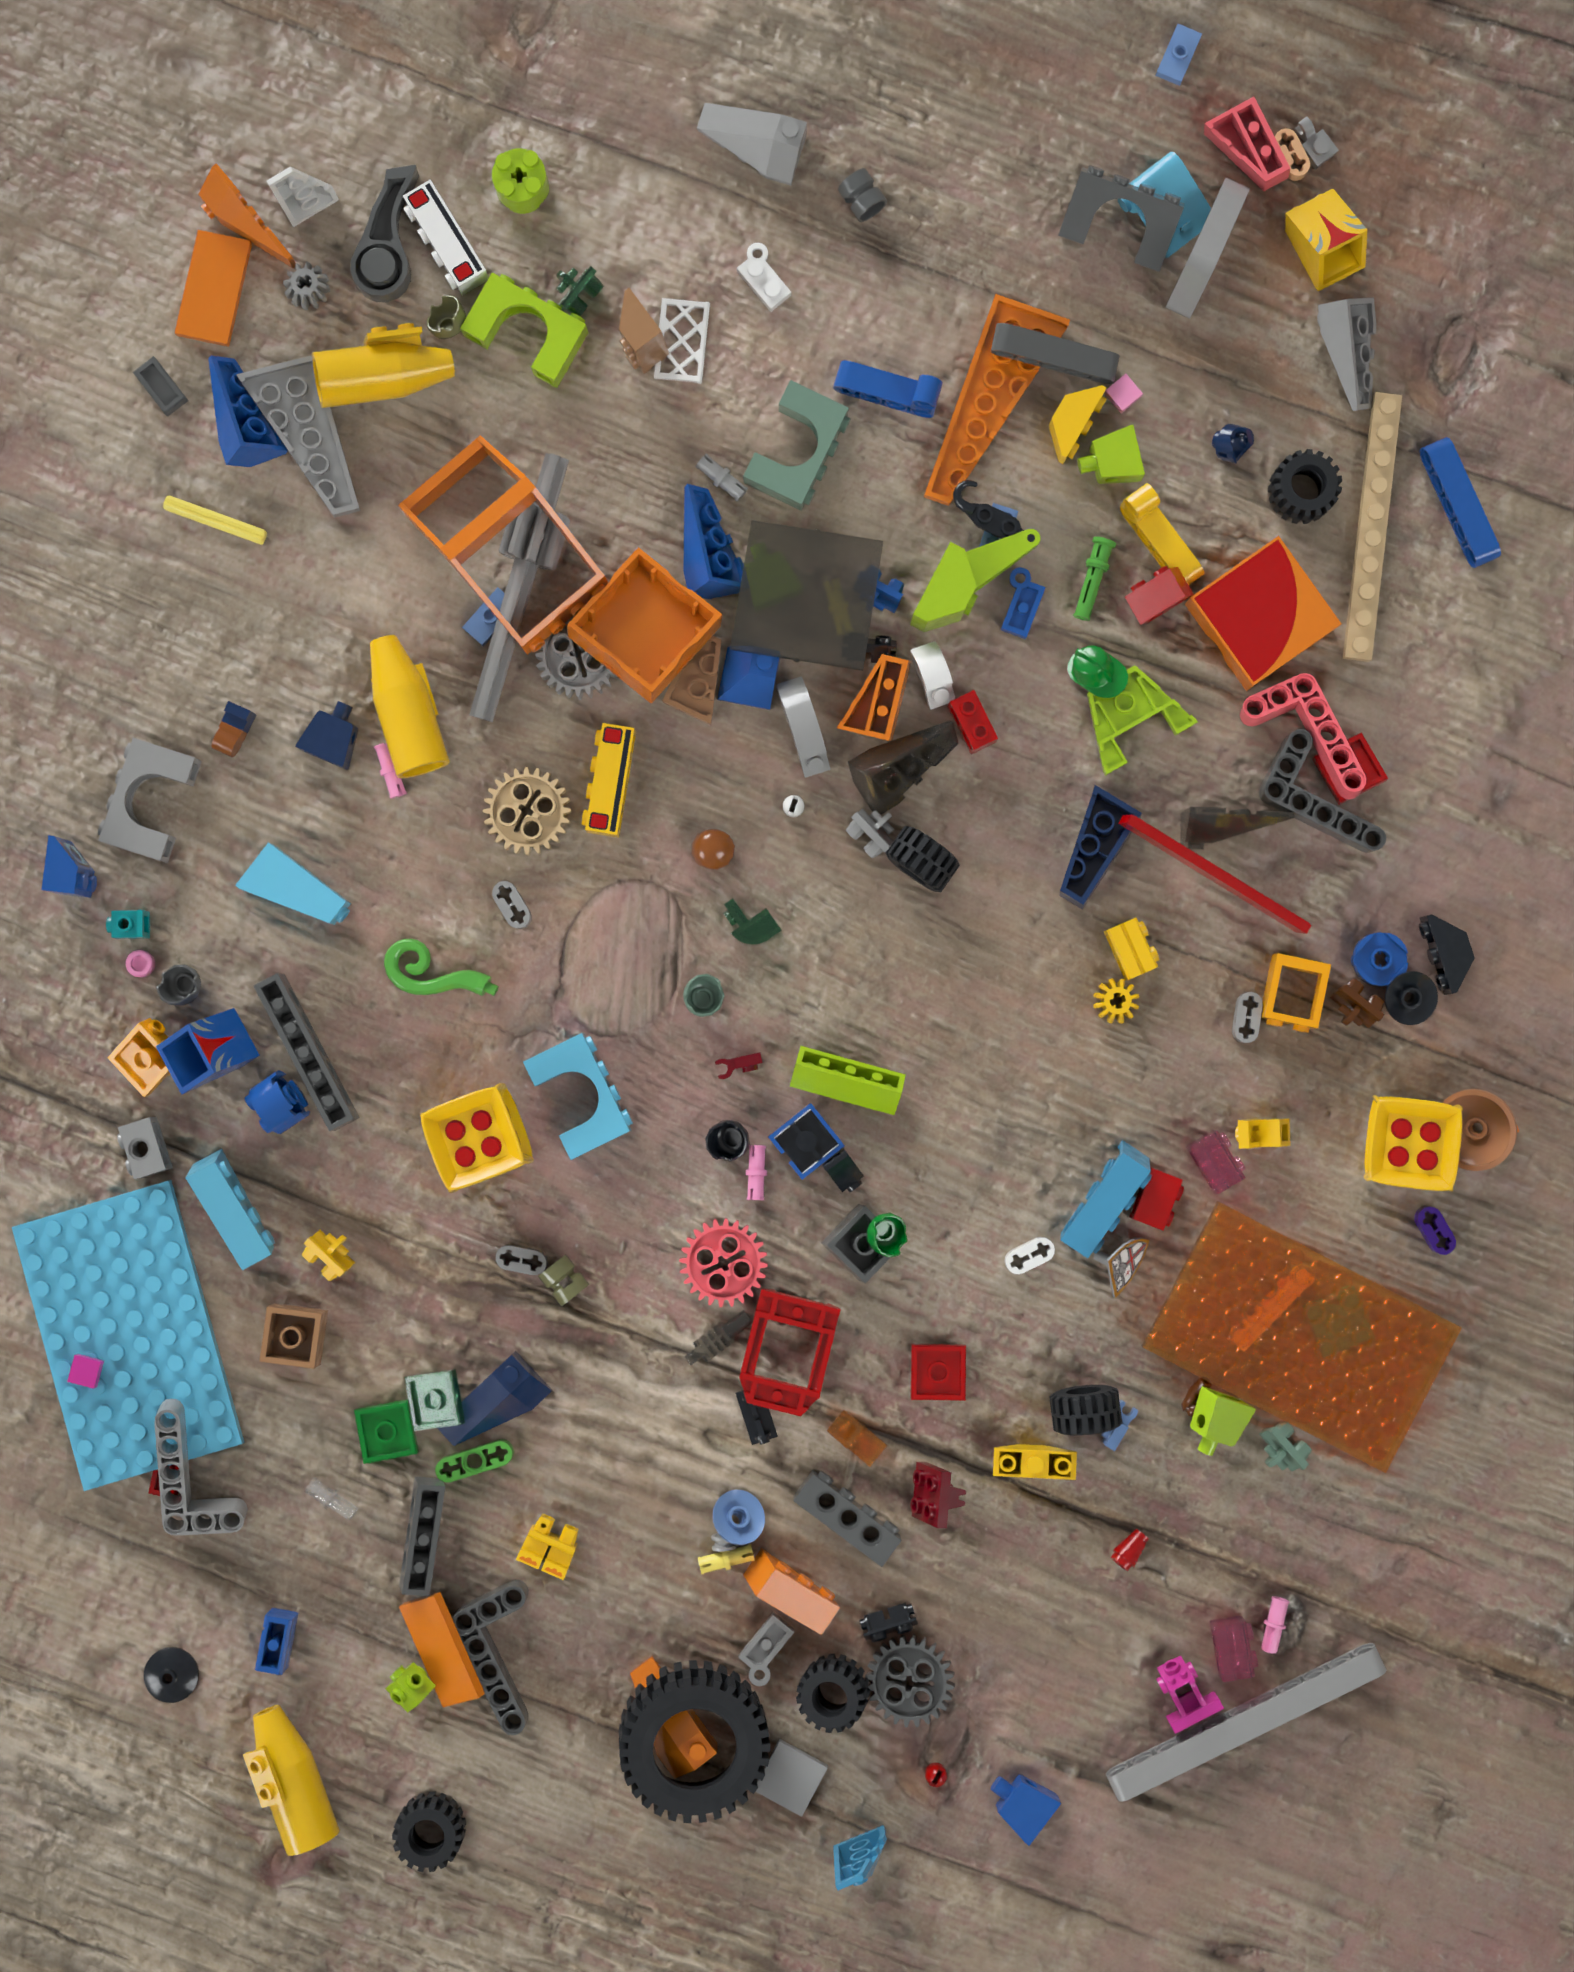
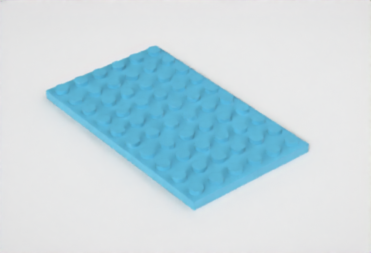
M172 1180L12 1227L84 1491L158 1469L154 1421L160 1405L166 1399H177L184 1406L188 1460L245 1443ZM81 1354L104 1360L97 1388L93 1389L67 1382L74 1355ZM164 1413L169 1419L175 1418L171 1413ZM166 1439L170 1444H177L174 1439Z

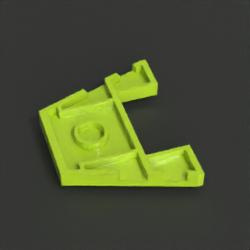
M1136 665L1127 669L1128 684L1125 690L1118 696L1100 698L1090 692L1087 693L1105 776L1128 763L1114 738L1157 713L1161 712L1175 736L1198 723L1195 717L1182 709L1178 702L1165 694L1160 689L1161 687Z

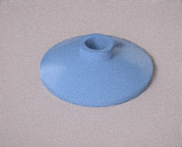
M731 1490L724 1493L716 1501L713 1508V1523L716 1531L724 1540L734 1545H746L756 1540L762 1533L765 1525V1514L761 1503L754 1495L744 1490ZM732 1515H735V1516L738 1517V1519H739V1523H738V1524H735V1523L733 1522V1520H732Z

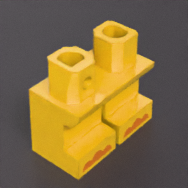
M542 1513L536 1524H533L516 1560L539 1569L550 1545V1551L541 1571L564 1580L578 1545L576 1540L579 1529L565 1524L561 1535L550 1532L555 1519Z

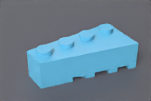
M220 1149L194 1163L186 1176V1180L240 1268L244 1270L270 1256L274 1249V1238L268 1230L264 1229L259 1213L249 1201L223 1150Z

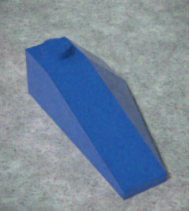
M211 355L208 360L218 440L226 465L252 467L285 455L288 452L286 446H284L238 379L236 374L244 372L234 358Z
M687 484L684 487L683 563L687 588L693 590L704 599L746 592L750 588L745 566L741 557L736 558L730 546L733 543L730 534L725 535L719 523L722 517L709 490Z

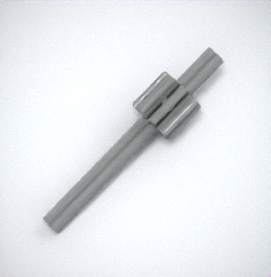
M546 453L536 488L555 511L569 460L555 454ZM536 502L531 504L505 527L499 547L500 554L514 559L500 613L518 634L537 569L555 570L565 541L563 534ZM556 512V514L568 528L570 519L567 518L565 515ZM498 619L469 714L470 716L493 722L516 641Z

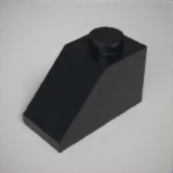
M845 1149L823 1164V1168L841 1192L847 1189L850 1193L862 1184L860 1179L864 1175Z

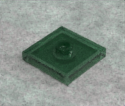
M456 1369L413 1374L404 1377L413 1431L457 1426L465 1423Z

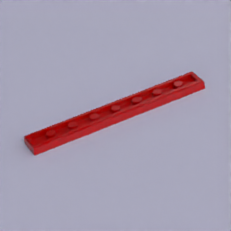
M1133 814L1123 815L1118 823L1294 932L1307 934L1312 925L1306 920Z

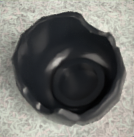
M722 1120L709 1129L705 1138L706 1149L716 1160L734 1161L746 1153L750 1144L748 1131L741 1123L734 1120Z

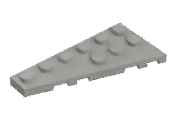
M312 355L236 374L333 517L360 511L331 407L322 408L320 405L314 377Z

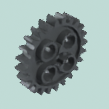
M904 1634L900 1637V1643H897L892 1637L889 1641L890 1648L883 1643L880 1646L882 1653L875 1651L873 1654V1658L877 1662L870 1661L868 1667L873 1671L867 1672L865 1677H868V1680L873 1682H870L867 1688L874 1691L869 1700H878L879 1703L875 1710L878 1711L884 1708L886 1710L884 1718L886 1719L892 1714L895 1725L900 1718L904 1719L905 1727H908L910 1720H913L915 1726L919 1727L922 1718L927 1724H930V1714L938 1719L941 1714L938 1708L946 1711L948 1704L944 1700H951L953 1694L947 1691L955 1687V1683L948 1681L954 1677L955 1672L946 1670L951 1665V1660L942 1661L945 1651L936 1653L937 1643H933L930 1647L926 1646V1637L922 1639L921 1643L917 1642L916 1634H913L909 1642H907ZM900 1660L904 1664L905 1669L902 1671L895 1670L891 1665V1661ZM926 1663L931 1667L932 1672L924 1674L919 1670L918 1665ZM886 1676H890L891 1678H894V1679H893V1680H887ZM907 1676H912V1681L914 1682L912 1686L909 1685V1681L906 1679ZM933 1681L935 1685L932 1686L925 1682ZM892 1687L898 1688L902 1692V1697H892L889 1689ZM925 1691L929 1695L930 1700L927 1702L920 1701L916 1696V1692Z

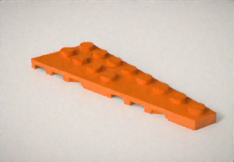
M995 294L924 498L950 506L953 501L955 487L960 482L967 480L1041 369L1039 366L991 353L996 324H1012L1061 338L1068 328L1070 319Z

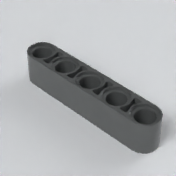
M1007 323L996 324L991 353L1104 384L1114 383L1120 358L1119 354Z

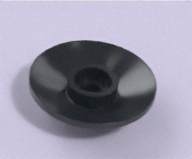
M1408 971L1396 976L1388 985L1385 993L1387 1012L1395 1021L1404 1025H1417L1426 1021L1433 1014L1438 1003L1436 985L1430 977L1417 971ZM1410 992L1411 998L1405 1001V994Z
M167 1647L157 1651L149 1658L144 1668V1683L147 1690L154 1698L166 1703H175L187 1698L196 1688L199 1679V1669L195 1659L190 1653L177 1647ZM166 1673L172 1675V1682L165 1680L164 1675Z

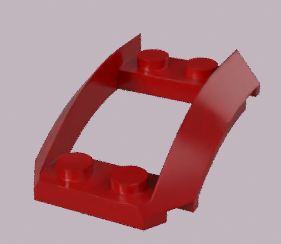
M761 1289L739 1376L746 1402L801 1417L820 1398L841 1309L830 1303L824 1304L777 1292L775 1289ZM768 1319L820 1332L807 1388L754 1374Z

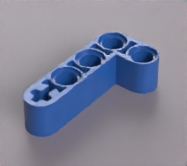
M843 360L840 362L833 389L854 398L920 417L933 418L943 382L930 375H920L918 380Z

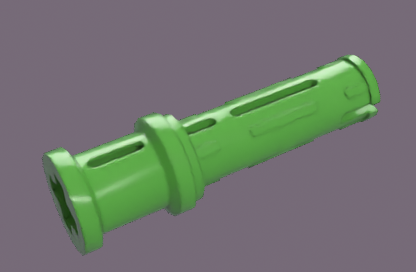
M1093 537L1092 542L1094 546L1091 556L1086 560L1087 574L1075 613L1073 614L1077 619L1090 621L1103 573L1109 570L1110 565L1108 561L1112 549L1116 547V542L1107 538Z

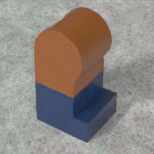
M228 701L224 709L225 714L212 740L211 747L225 755L234 757L241 748L257 715L246 708Z

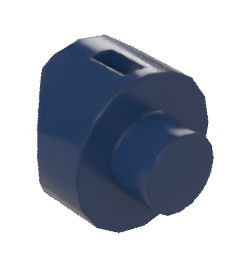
M1235 424L1225 425L1221 431L1219 430L1214 434L1212 439V446L1216 450L1217 457L1235 464L1254 444L1252 430Z

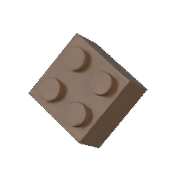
M277 1303L267 1306L259 1362L312 1369L321 1365L328 1310Z

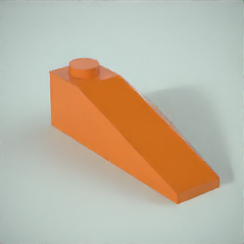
M218 164L213 165L198 194L204 202L201 205L204 212L211 220L216 217L226 228L244 239L250 240L252 244L291 268H295L296 262L271 229L268 226L265 227V223L254 208L247 205L238 188Z
M653 1656L630 1672L635 1688L640 1683L646 1688V1677L652 1673L656 1679L660 1678L659 1669L661 1667ZM690 1709L675 1714L661 1726L655 1737L654 1747L658 1758L675 1779L695 1771L716 1755L718 1743L695 1712Z

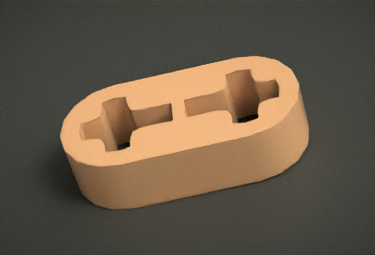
M1281 129L1275 135L1278 144L1282 138L1284 141H1290L1288 148L1286 145L1281 146L1279 144L1290 166L1288 179L1292 181L1301 180L1310 168V160L1297 134L1291 129ZM1294 162L1296 165H1302L1300 172L1297 168H1291Z

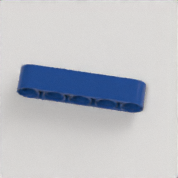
M1445 437L1420 449V456L1470 566L1476 568L1501 556L1499 543L1450 438Z

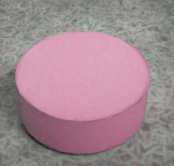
M133 951L126 959L127 971L135 977H147L155 969V959L147 951Z

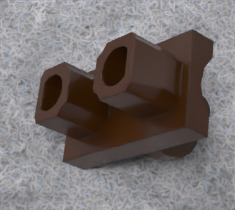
M1356 978L1336 990L1330 998L1340 1005L1338 1010L1345 1015L1341 1023L1347 1026L1353 1021L1358 1026L1364 1024L1369 1028L1375 1022L1381 1021L1385 1015L1381 1012L1385 1001L1377 995H1371L1367 1000L1363 998L1360 993L1364 986Z

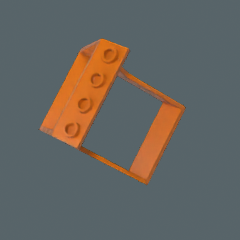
M481 435L398 505L407 518L440 551L527 655L531 651L536 652L541 649L545 644L544 640L551 634L556 635L562 631L566 625L565 622L572 616L575 617L587 602L601 592L608 584L605 575L533 483ZM489 456L514 478L517 483L443 545L417 516L483 459ZM536 502L595 576L521 638L461 564L531 504Z

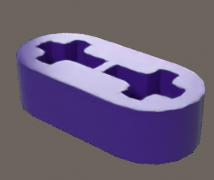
M1431 1206L1420 1207L1415 1213L1414 1220L1429 1248L1437 1254H1450L1456 1247V1239L1441 1212ZM1425 1212L1434 1214V1217L1431 1219L1434 1228L1429 1223H1423L1422 1220L1426 1218ZM1437 1232L1441 1237L1448 1239L1445 1242V1248L1436 1246L1439 1242L1436 1235Z

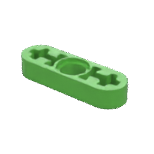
M505 1439L495 1440L443 1457L437 1463L435 1473L439 1480L446 1483L506 1465L512 1459L514 1449L512 1444ZM497 1446H501V1449H507L508 1452L504 1455V1459L501 1460L500 1456L491 1457L490 1462L492 1464H488V1457L484 1449H488V1454L496 1452ZM476 1453L481 1456L482 1465L479 1468H472L468 1465L467 1458L470 1454ZM459 1457L462 1458V1467L455 1469L452 1472V1476H449L448 1472H442L445 1462L453 1466L460 1462Z

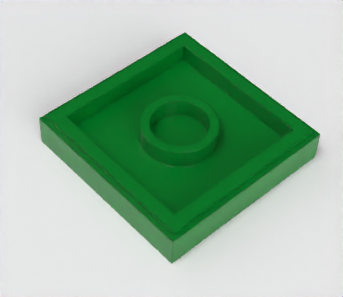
M409 1399L354 1410L363 1464L419 1453Z

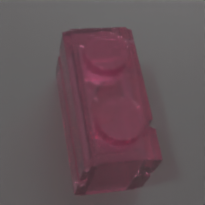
M1212 1130L1186 1146L1212 1192L1215 1194H1220L1246 1178L1242 1172L1246 1170L1243 1162L1238 1156H1232L1228 1149L1232 1146L1224 1132L1219 1134L1218 1130Z
M1242 1616L1209 1621L1218 1676L1222 1682L1253 1678L1255 1676L1254 1668L1258 1667V1659L1255 1650L1251 1651L1249 1641L1254 1640L1251 1624H1246Z

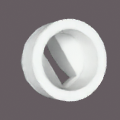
M797 795L788 796L783 802L784 813L789 817L800 816L804 811L803 800ZM793 799H796L798 802L793 813L789 809Z

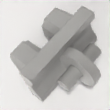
M861 809L859 812L857 811L851 817L853 821L847 827L846 832L855 840L864 832L872 839L863 848L871 858L878 856L882 852L885 853L893 843V840L888 836L894 830L888 823L892 815L888 812L882 817L875 810L869 816L864 809Z

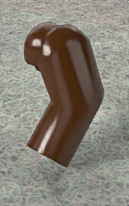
M1201 1376L1188 1389L1181 1403L1183 1412L1186 1411L1190 1417H1193L1201 1387L1210 1388L1212 1386L1211 1381L1205 1376Z

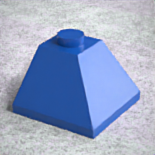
M727 647L717 700L770 710L780 663V652L758 647Z

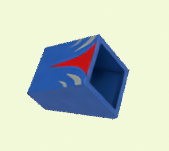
M235 1008L189 1023L156 1046L181 1095L233 1072L260 1056Z

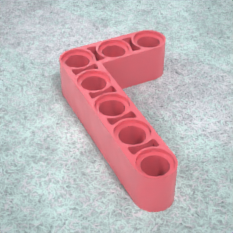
M1307 673L1296 675L1251 695L1244 701L1240 710V719L1243 724L1251 727L1260 725L1295 709L1306 731L1311 734L1313 745L1337 792L1345 799H1354L1359 796L1366 785V776L1321 688L1312 675ZM1304 685L1309 689V692L1301 693L1297 690L1296 686ZM1280 696L1283 698L1285 703L1276 704L1272 700V697ZM1256 707L1260 714L1252 715L1247 711V708ZM1314 708L1319 710L1321 716H1312L1309 713V709ZM1321 733H1330L1333 736V740L1327 741L1323 739ZM1333 756L1343 757L1346 764L1340 765L1335 763ZM1345 780H1354L1358 788H1349Z

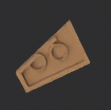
M712 636L671 681L662 700L664 704L708 725L712 724L722 645L721 639Z

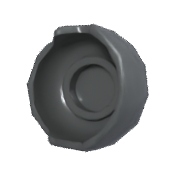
M185 964L174 965L162 973V981L156 989L162 1001L169 1005L184 1006L192 1003L197 998L201 988V979L198 972Z

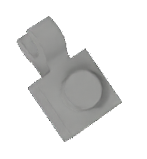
M1307 116L1298 122V126L1294 128L1296 134L1304 141L1302 146L1314 170L1339 151L1323 129L1316 134L1314 125Z

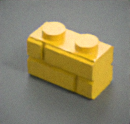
M1133 918L1103 931L1125 981L1158 968L1156 962L1160 960L1155 947H1149L1145 937L1149 936L1143 921L1138 922L1137 918Z

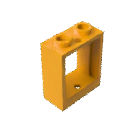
M1280 953L1272 954L1262 1000L1261 1018L1267 1019L1266 1024L1276 1027H1282L1283 1023L1293 1025L1292 1030L1309 1033V1029H1318L1331 964ZM1282 968L1318 975L1309 1019L1273 1012Z

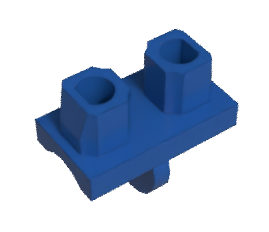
M870 566L865 572L860 571L852 591L860 595L859 599L867 603L864 611L870 613L872 608L875 607L880 611H883L885 608L895 613L904 595L902 594L904 583L897 579H891L887 586L879 581L882 573L873 566Z

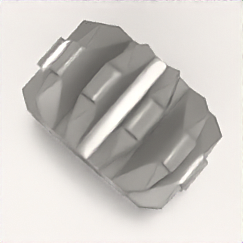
M306 262L304 268H301L296 263L295 268L297 271L287 270V275L290 279L283 280V285L287 288L285 295L288 299H292L291 302L295 307L302 305V308L307 311L310 304H312L315 309H318L319 304L317 301L326 302L327 298L324 293L330 292V287L326 284L329 278L326 274H322V269L318 265L312 268V265Z

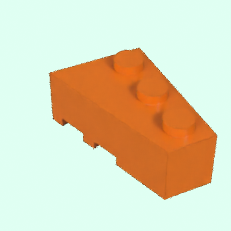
M882 654L837 728L892 741L911 661Z

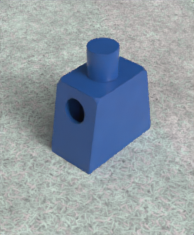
M1020 1774L1011 1784L999 1776L991 1786V1790L1001 1797L996 1804L998 1813L1028 1846H1030L1061 1805L1060 1799L1055 1792Z

